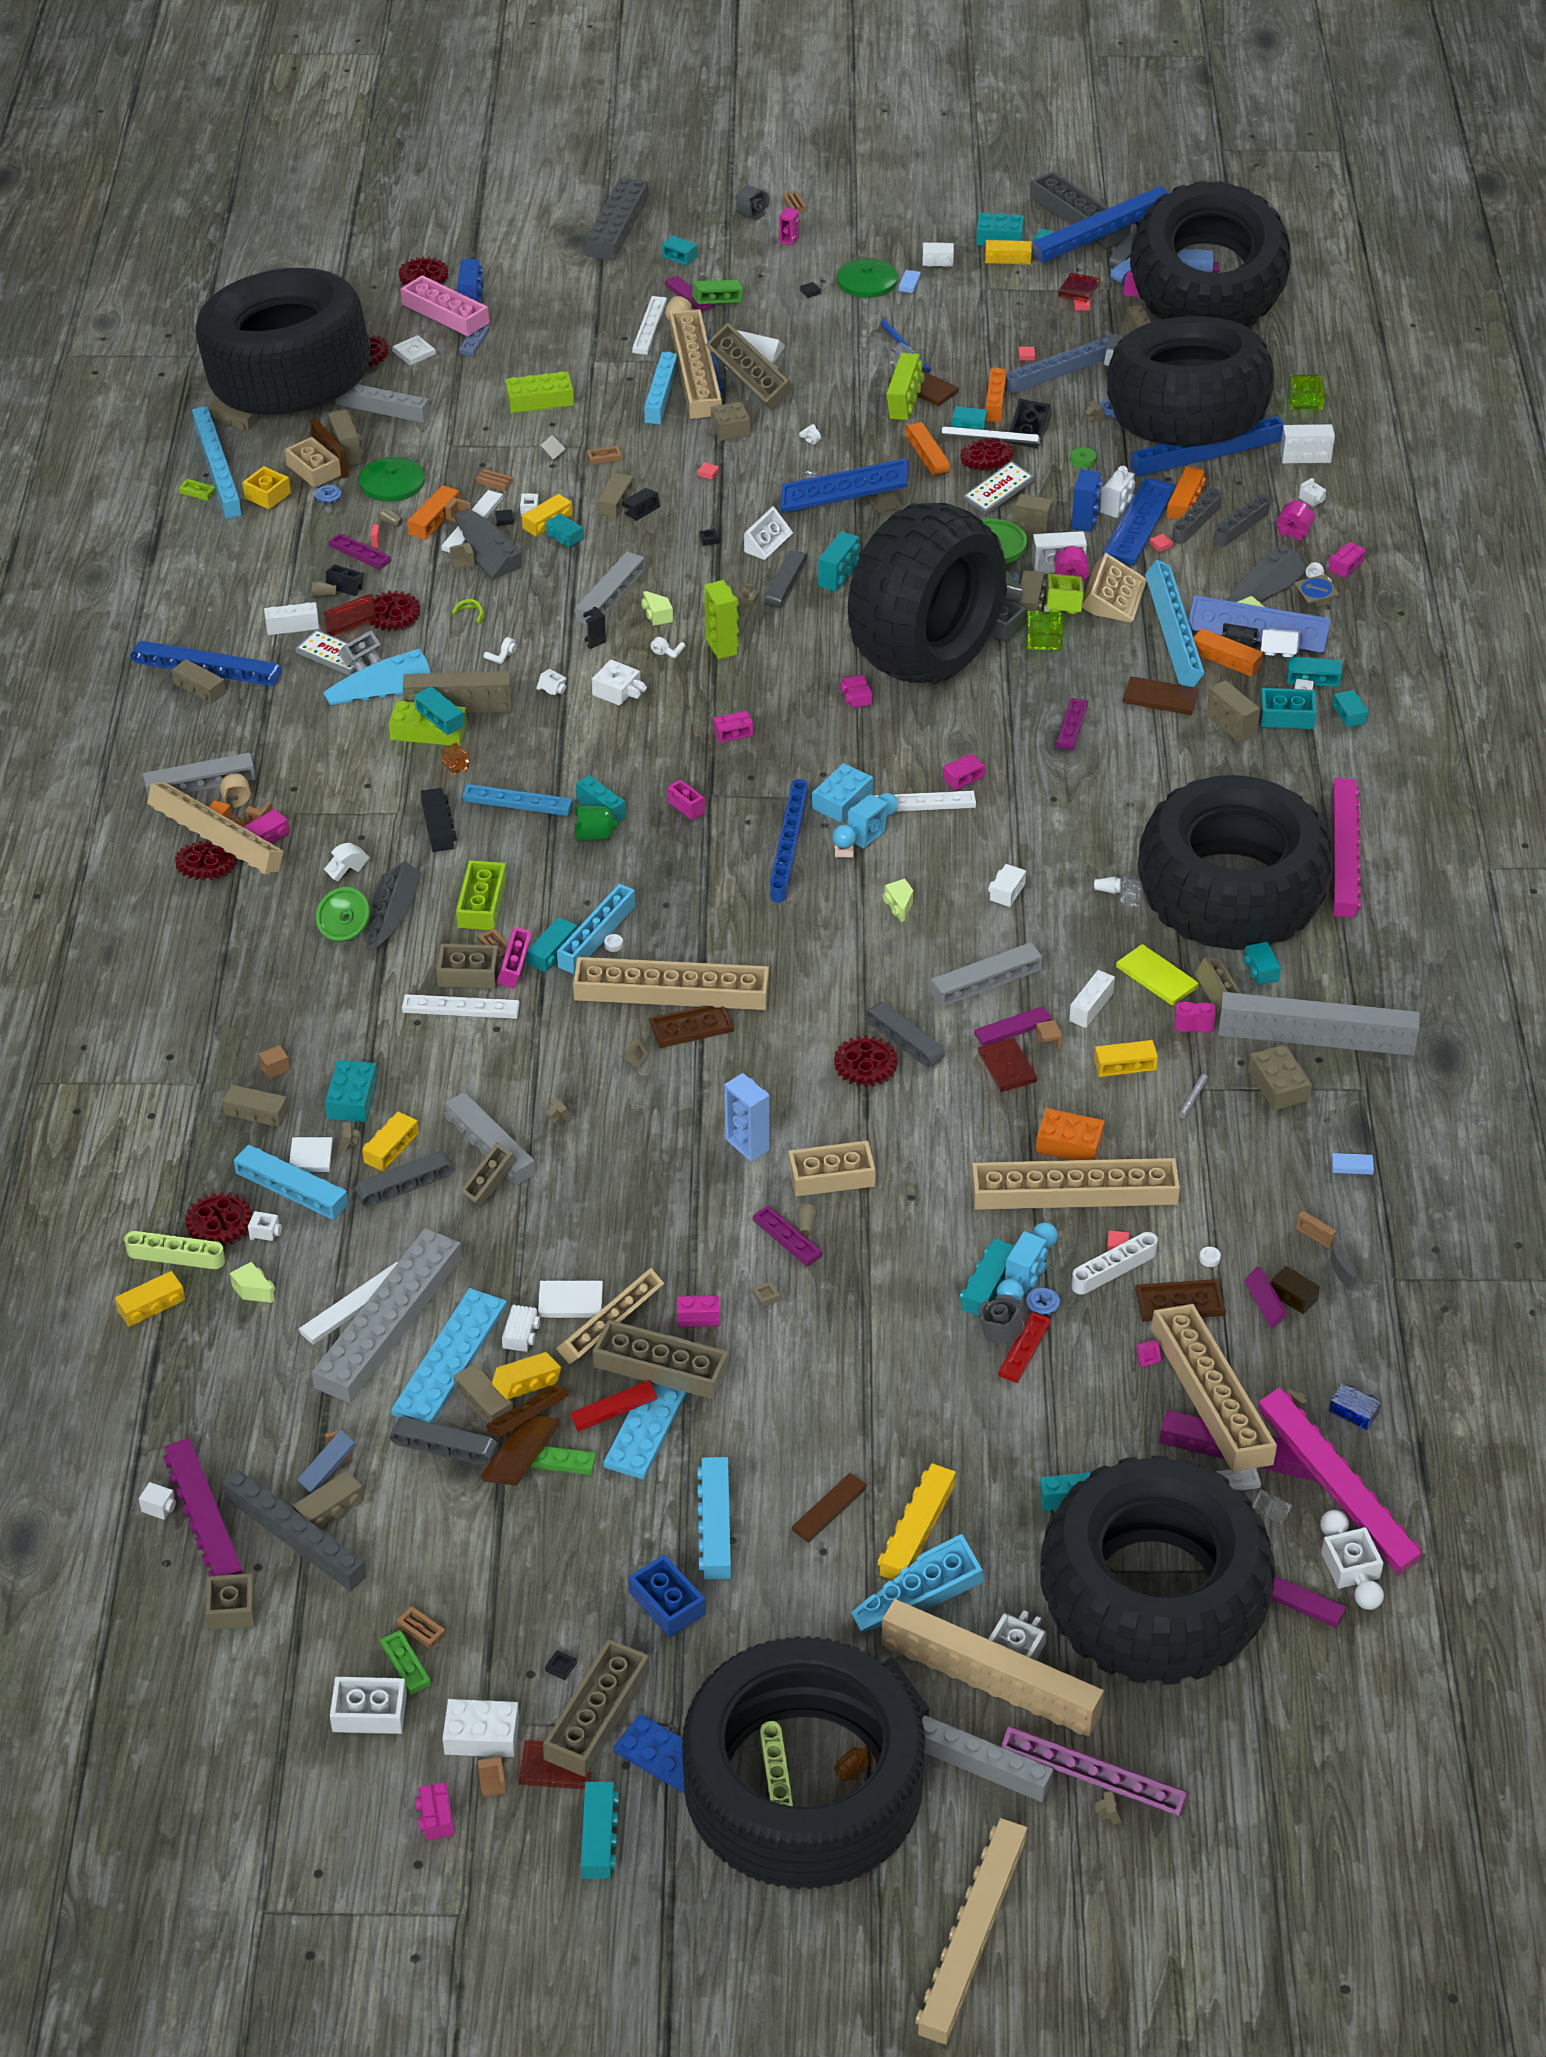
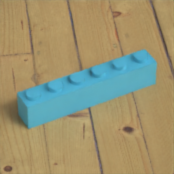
M661 353L644 407L645 423L661 424L678 370L677 353Z
M618 884L558 949V968L575 974L577 957H590L604 942L606 936L610 935L636 907L634 889L622 884Z
M247 1145L234 1159L236 1174L332 1220H335L348 1206L347 1191L342 1187H337L325 1179H320L308 1171H303L291 1163H286L276 1156L263 1152L259 1148Z
M728 1457L702 1458V1467H698V1480H702V1484H698V1498H702V1502H698V1516H703V1520H698L699 1534H703V1538L699 1539V1552H703V1557H699V1571L704 1570V1579H731Z

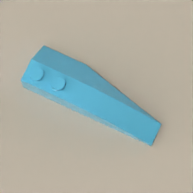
M412 650L387 658L353 673L324 691L323 695L329 705L353 702V699L369 700V697L372 696L384 698L386 694L396 693V696L403 695V674L431 672L421 650Z
M960 1534L922 1553L912 1565L906 1566L900 1571V1575L883 1585V1589L877 1594L871 1595L854 1609L851 1614L861 1633L882 1627V1619L894 1599L925 1611L985 1582L983 1570L964 1536Z

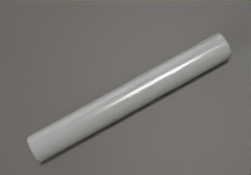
M1201 1074L1178 1113L1180 1118L1187 1116L1208 1079L1206 1074Z

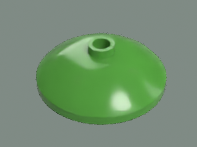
M340 887L329 892L321 900L316 911V923L320 932L328 939L337 942L348 941L358 936L365 929L370 917V906L367 898L360 891L351 887Z

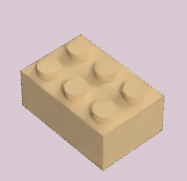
M313 437L285 449L287 466L314 488L341 476L340 460Z

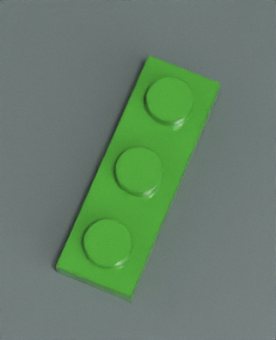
M545 1446L530 1468L592 1475L596 1452Z
M401 1630L380 1639V1644L399 1677L405 1678L406 1689L410 1695L431 1686L428 1675Z

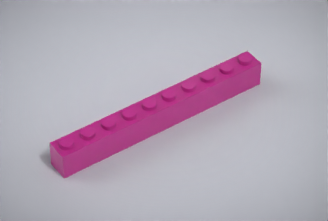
M1334 778L1333 916L1356 917V911L1360 910L1361 899H1358L1361 886H1357V884H1360L1361 874L1357 873L1360 871V861H1357L1360 858V848H1357L1360 845V836H1357L1360 832V823H1357L1360 818V811H1357L1359 810L1360 799H1356L1359 798L1360 787H1356V779Z
M1279 1387L1260 1400L1258 1411L1357 1528L1366 1527L1377 1551L1399 1576L1418 1563L1421 1557L1420 1546L1414 1540L1411 1541L1408 1538L1404 1527L1399 1523L1396 1524L1392 1519L1390 1511L1378 1503L1374 1492L1366 1489L1361 1477L1356 1473L1354 1474L1349 1469L1348 1462L1336 1454L1332 1443L1328 1440L1325 1441L1321 1436L1319 1428L1315 1424L1312 1425L1307 1420L1306 1413L1294 1405L1290 1394L1284 1393Z

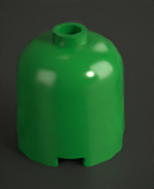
M576 805L575 816H578V823H574L576 841H605L612 836L613 830L617 829V819L613 818V813L608 807Z

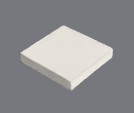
M419 336L392 346V351L409 365L436 354V349Z
M292 1137L289 1163L303 1171L330 1172L333 1137Z

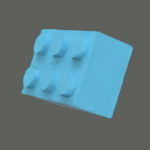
M843 763L812 792V809L842 823L848 818L847 814L851 807H854L866 796L873 793V777Z

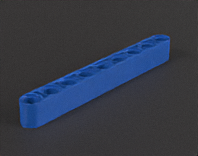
M139 641L130 654L131 659L135 663L173 669L187 659L221 678L268 686L275 685L282 673V668L272 662L147 641Z
M796 779L791 783L770 881V898L774 902L785 901L789 890L808 799V784L803 779Z

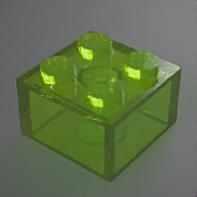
M1290 375L1288 393L1291 409H1323L1325 389L1322 375Z
M1028 611L1027 649L1062 650V612Z

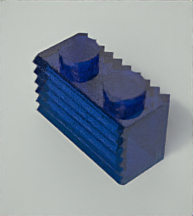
M1342 1383L1331 1398L1329 1412L1346 1421L1348 1420L1349 1423L1352 1422L1353 1425L1356 1424L1364 1428V1430H1368L1379 1414L1381 1402L1372 1395L1359 1392L1354 1386H1347Z

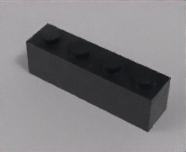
M442 788L420 791L432 852L454 849V841H457L456 831H452L454 829L453 819H449L451 817L450 806L446 807V805H449L447 794H443Z

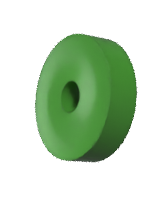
M1086 447L1076 448L1071 451L1070 462L1079 468L1091 467L1096 463V452Z

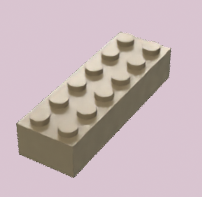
M728 322L705 344L710 352L770 410L777 406L794 389L790 381Z
M510 671L403 674V695L406 702H414L415 694L431 686L455 706L466 707V713L511 712Z
M608 1320L593 1349V1363L595 1368L643 1381L650 1380L654 1384L715 1400L729 1369V1352Z
M608 1639L544 1741V1760L586 1777L648 1675L649 1655Z

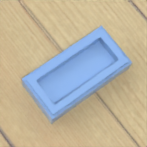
M905 270L898 291L914 293L921 272Z
M1332 1153V1173L1373 1175V1155Z

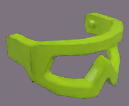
M474 599L460 601L452 611V615L456 616L460 610L476 607L480 612L476 622L481 624L485 618V613L480 603ZM473 603V605L463 606V604Z

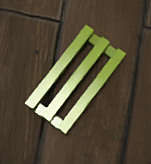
M186 479L179 487V493L206 501L216 492L215 486Z

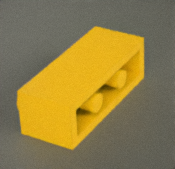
M986 240L985 263L1031 264L1032 241Z
M560 494L555 495L522 515L523 529L535 537L546 531L547 520L549 521V519L559 513L567 518L573 516L572 502Z
M1153 1040L1095 1047L1094 1063L1099 1077L1157 1070L1158 1055Z
M397 1112L393 1117L389 1118L386 1125L376 1132L369 1143L364 1145L362 1149L364 1163L384 1172L419 1135L418 1120L401 1112Z
M172 1271L115 1297L117 1311L128 1327L185 1300L183 1286Z
M547 1352L497 1367L492 1385L506 1400L519 1397L523 1394L556 1384L561 1366Z

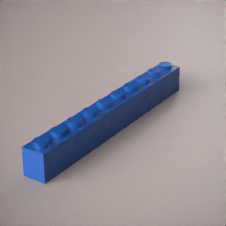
M1159 186L1033 241V254L1042 263H1045L1134 224L1142 219L1149 207H1152L1161 195L1170 193L1164 187Z
M1278 416L1260 420L1256 426L1244 434L1223 442L1196 446L1161 444L1132 451L1130 468L1139 477L1279 442L1282 439L1283 425L1285 424Z

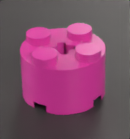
M1299 500L1286 503L1276 521L1278 533L1282 536L1287 535L1294 537L1296 540H1302L1315 520L1314 511L1312 510L1311 512L1308 508L1309 505Z
M1076 546L1066 547L1063 551L1059 550L1054 556L1055 574L1081 576L1083 583L1089 575L1087 555L1081 548Z

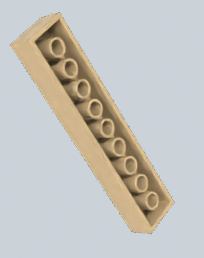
M701 310L670 312V330L675 353H677L678 367L690 419L711 417V407L721 404V396L711 353L705 345L708 340Z
M577 957L573 982L574 1000L696 1007L709 1005L716 1008L724 1006L725 1008L766 1010L769 966Z
M1175 1158L972 1163L971 1180L974 1210L1178 1205L1180 1186Z
M1194 1304L1154 1310L1151 1330L1232 1472L1273 1465L1277 1445Z
M894 1599L882 1619L881 1645L890 1651H896L905 1655L910 1660L921 1662L930 1669L939 1670L953 1679L957 1678L973 1688L984 1690L993 1697L1002 1698L1014 1706H1020L1029 1710L1034 1715L1045 1717L1054 1724L1063 1725L1072 1729L1075 1733L1083 1734L1087 1737H1090L1101 1717L1104 1690L897 1599Z

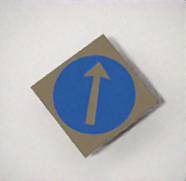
M1326 574L1294 582L1308 604L1315 602L1317 607L1328 604L1332 597L1340 595Z

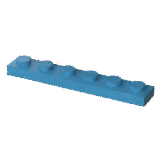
M471 784L466 785L462 795V799L465 802L564 816L569 815L573 805L571 798Z

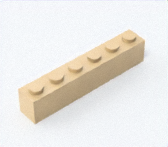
M652 1268L648 1269L556 1348L568 1364H571L598 1341L608 1320L620 1323L664 1284Z

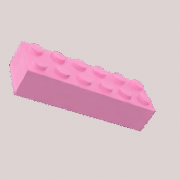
M423 275L401 288L402 305L466 336L471 335L490 323L487 306Z

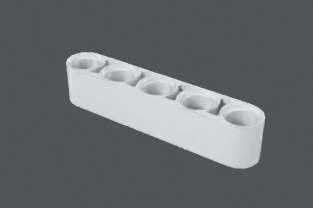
M1151 1232L1142 1233L1077 1267L1072 1275V1290L1077 1294H1086L1153 1259L1157 1252V1236Z

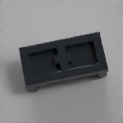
M648 488L642 489L621 502L622 506L629 510L625 514L635 521L660 507L658 492Z
M334 564L326 570V583L336 585V591L356 596L358 595V589L362 590L364 573Z
M596 606L583 614V618L591 616L586 619L588 636L584 638V641L588 642L587 647L589 649L606 643L605 615Z
M1224 623L1221 636L1255 649L1258 629Z

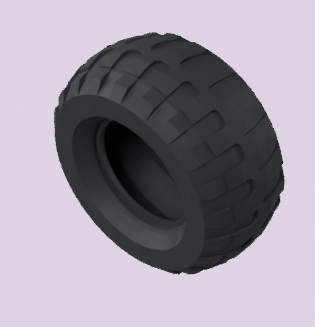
M1197 181L1194 184L1173 188L1172 193L1161 195L1155 204L1149 207L1139 222L1137 231L1133 236L1130 267L1140 298L1145 301L1148 310L1152 314L1159 315L1162 320L1175 317L1202 316L1226 319L1249 327L1255 324L1261 316H1265L1284 290L1291 265V247L1285 225L1281 221V216L1276 209L1268 206V201L1265 198L1250 192V189L1240 185L1235 186L1223 181ZM1214 244L1236 252L1244 263L1228 272H1205L1186 265L1177 253L1190 245Z
M1175 317L1140 326L1118 342V345L1113 350V357L1110 359L1107 370V395L1118 423L1142 439L1167 445H1207L1227 441L1244 434L1265 417L1274 389V369L1266 342L1257 333L1242 324L1214 317Z
M913 503L890 516L875 531L863 549L850 584L848 622L852 641L859 648V653L879 671L896 679L913 683H939L943 679H950L965 668L978 655L987 642L1002 607L1006 586V565L1004 552L1001 549L998 536L972 512L948 503Z
M1224 775L1189 782L1187 786L1170 792L1167 795V799L1156 806L1140 839L1138 873L1148 905L1153 911L1158 913L1160 921L1167 927L1175 929L1179 935L1189 940H1194L1206 946L1244 950L1248 945L1268 942L1269 946H1271L1275 942L1288 940L1294 936L1295 931L1304 929L1310 923L1328 893L1333 859L1324 822L1319 820L1316 809L1304 802L1300 795L1279 784L1264 779ZM1216 854L1242 855L1261 861L1269 867L1252 870L1229 869L1203 860L1202 857Z
M1156 1455L1146 1459H1137L1136 1457L1124 1458L1112 1467L1104 1465L1090 1473L1086 1481H1078L1070 1489L1059 1505L1058 1510L1051 1517L1045 1530L1041 1550L1040 1583L1046 1601H1048L1049 1611L1061 1635L1068 1637L1072 1648L1081 1657H1091L1095 1660L1097 1667L1111 1675L1117 1672L1129 1676V1681L1146 1684V1680L1161 1681L1163 1685L1179 1684L1181 1679L1192 1677L1195 1680L1211 1675L1212 1670L1218 1665L1225 1667L1231 1663L1262 1627L1274 1590L1276 1566L1271 1550V1542L1260 1514L1255 1513L1252 1507V1501L1242 1490H1234L1229 1485V1479L1218 1472L1210 1473L1200 1468L1201 1464L1189 1460H1184L1183 1462L1170 1460L1168 1456ZM1148 1541L1162 1542L1179 1547L1191 1554L1203 1566L1209 1578L1198 1588L1186 1594L1172 1597H1156L1139 1593L1121 1583L1112 1574L1106 1561L1116 1551L1130 1544Z

